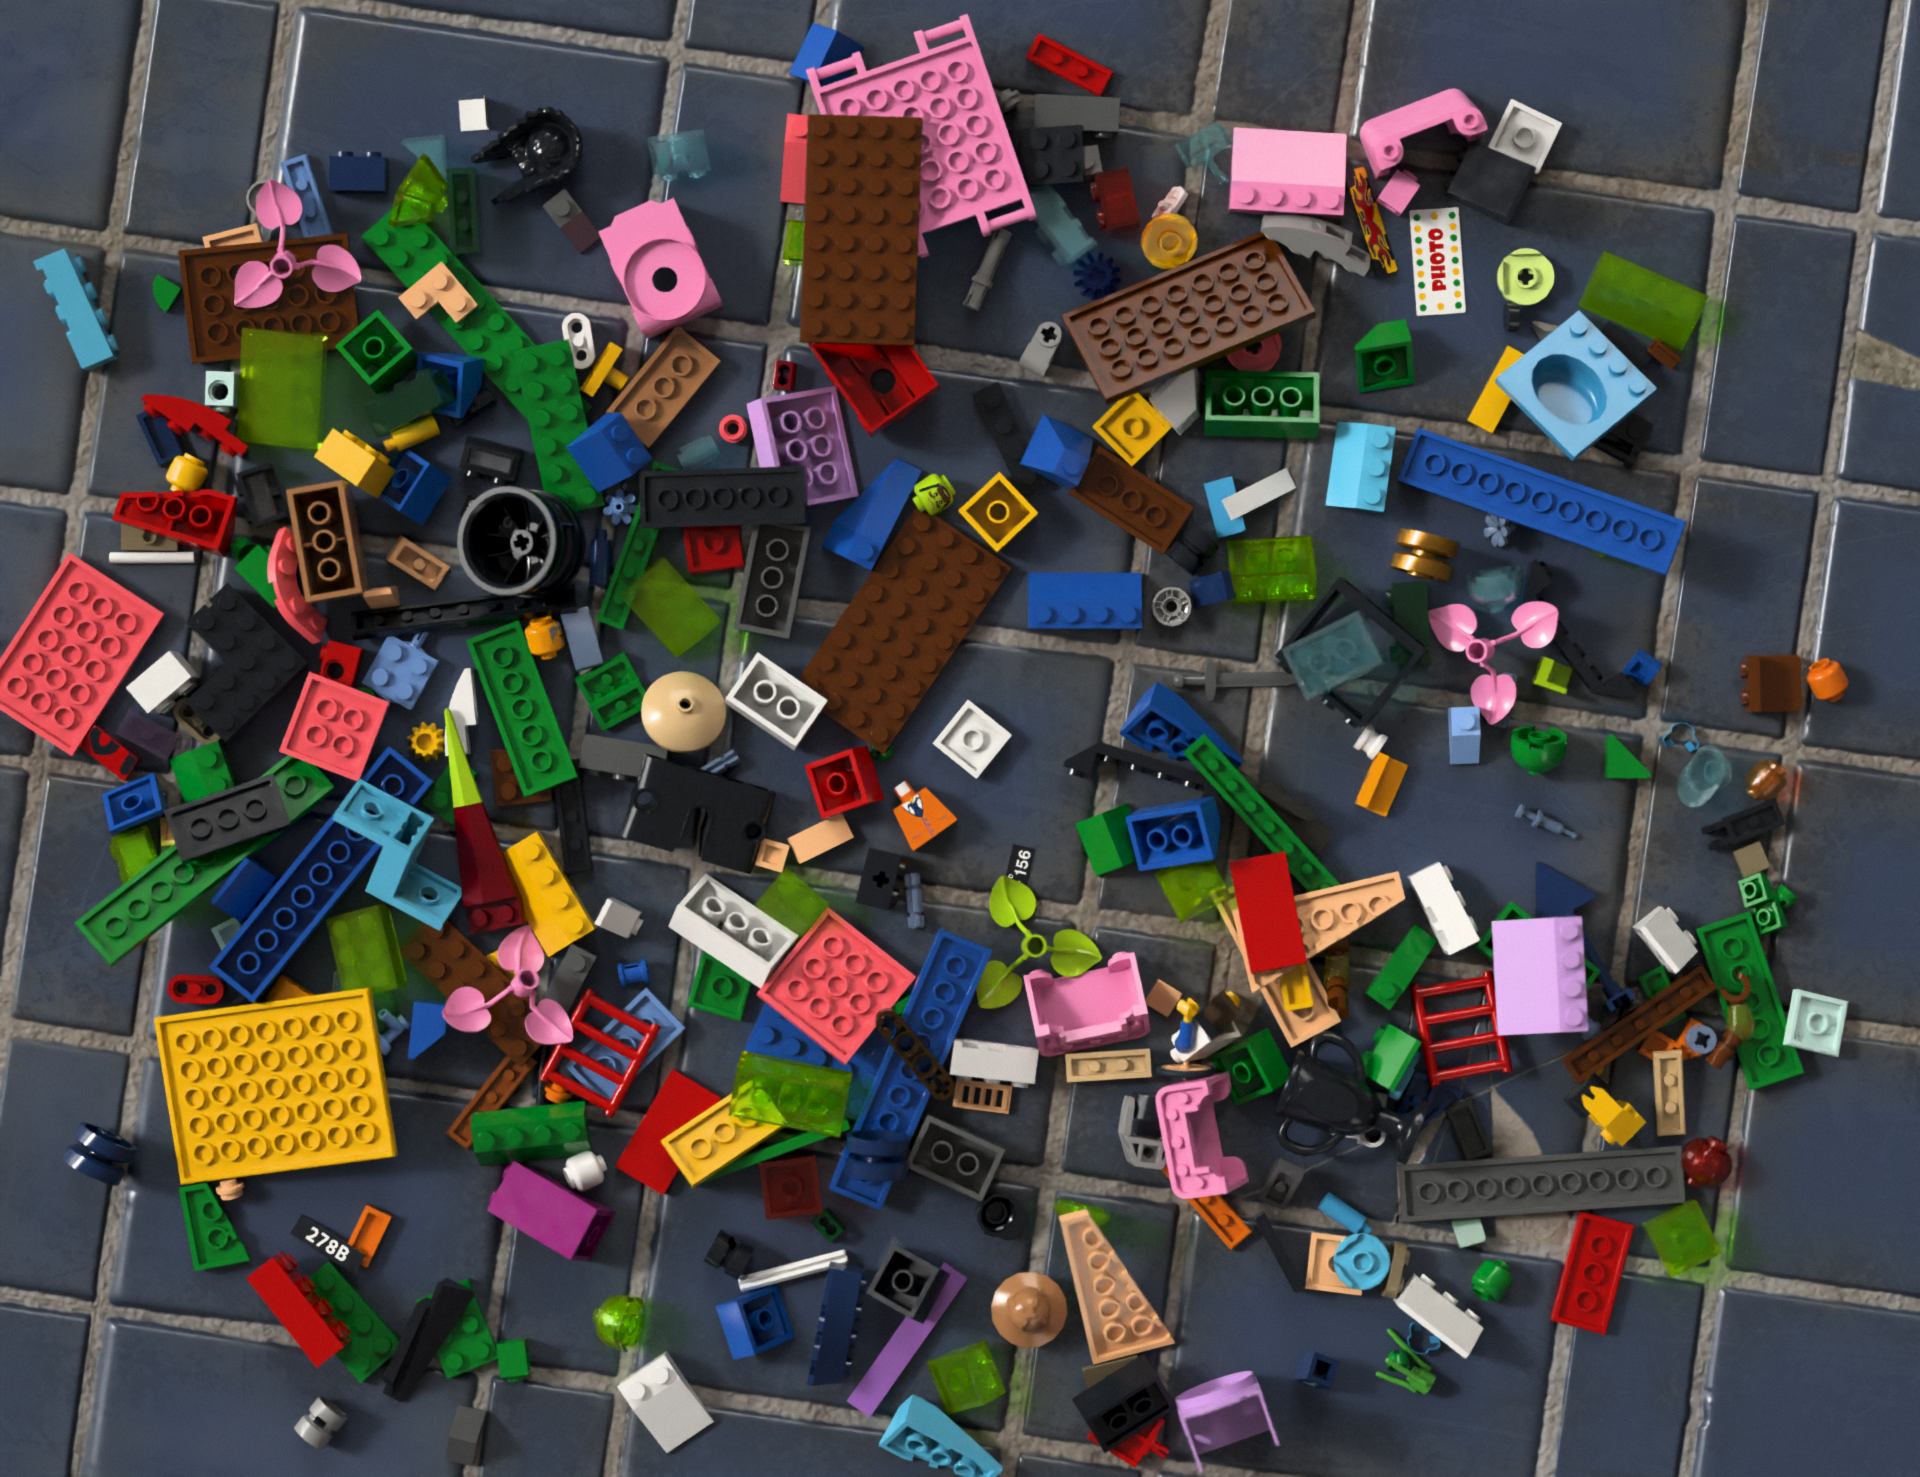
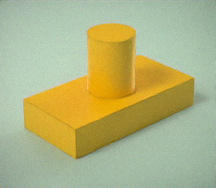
M609 342L580 390L593 397L604 381L620 391L625 385L628 376L612 366L623 349Z

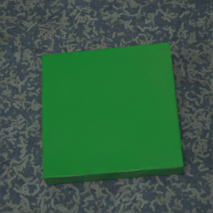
M702 951L687 1006L742 1021L752 983L707 952Z

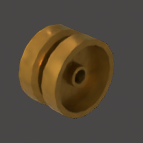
M1400 528L1396 543L1402 548L1412 550V553L1402 551L1393 553L1390 567L1417 578L1450 582L1454 568L1451 564L1438 560V557L1446 559L1457 557L1460 543L1441 536Z

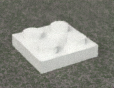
M1511 99L1488 147L1536 167L1534 175H1538L1562 123Z
M967 700L932 744L977 779L1012 735L971 701Z

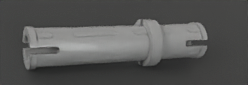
M1003 228L994 231L976 275H972L970 280L972 284L962 303L963 306L979 312L988 289L992 288L993 276L1012 236L1011 232Z

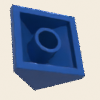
M813 23L789 75L810 84L806 69L812 67L818 69L850 58L853 53L858 51L861 54L864 47L837 30ZM854 68L819 80L820 86L823 87L849 78Z
M154 772L102 794L109 831L112 835L122 834L165 815V810L170 809Z

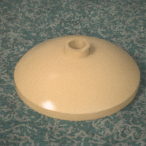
M686 671L673 672L660 677L648 688L642 701L641 718L646 732L659 746L672 752L692 753L708 747L718 738L725 724L726 705L719 689L704 676ZM682 702H687L690 705V707L688 709H683L680 706V704Z

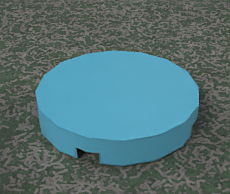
M1354 1233L1344 1238L1336 1247L1333 1257L1334 1269L1339 1279L1348 1287L1358 1290L1371 1289L1379 1285L1386 1278L1390 1266V1254L1385 1244L1376 1236L1367 1233Z

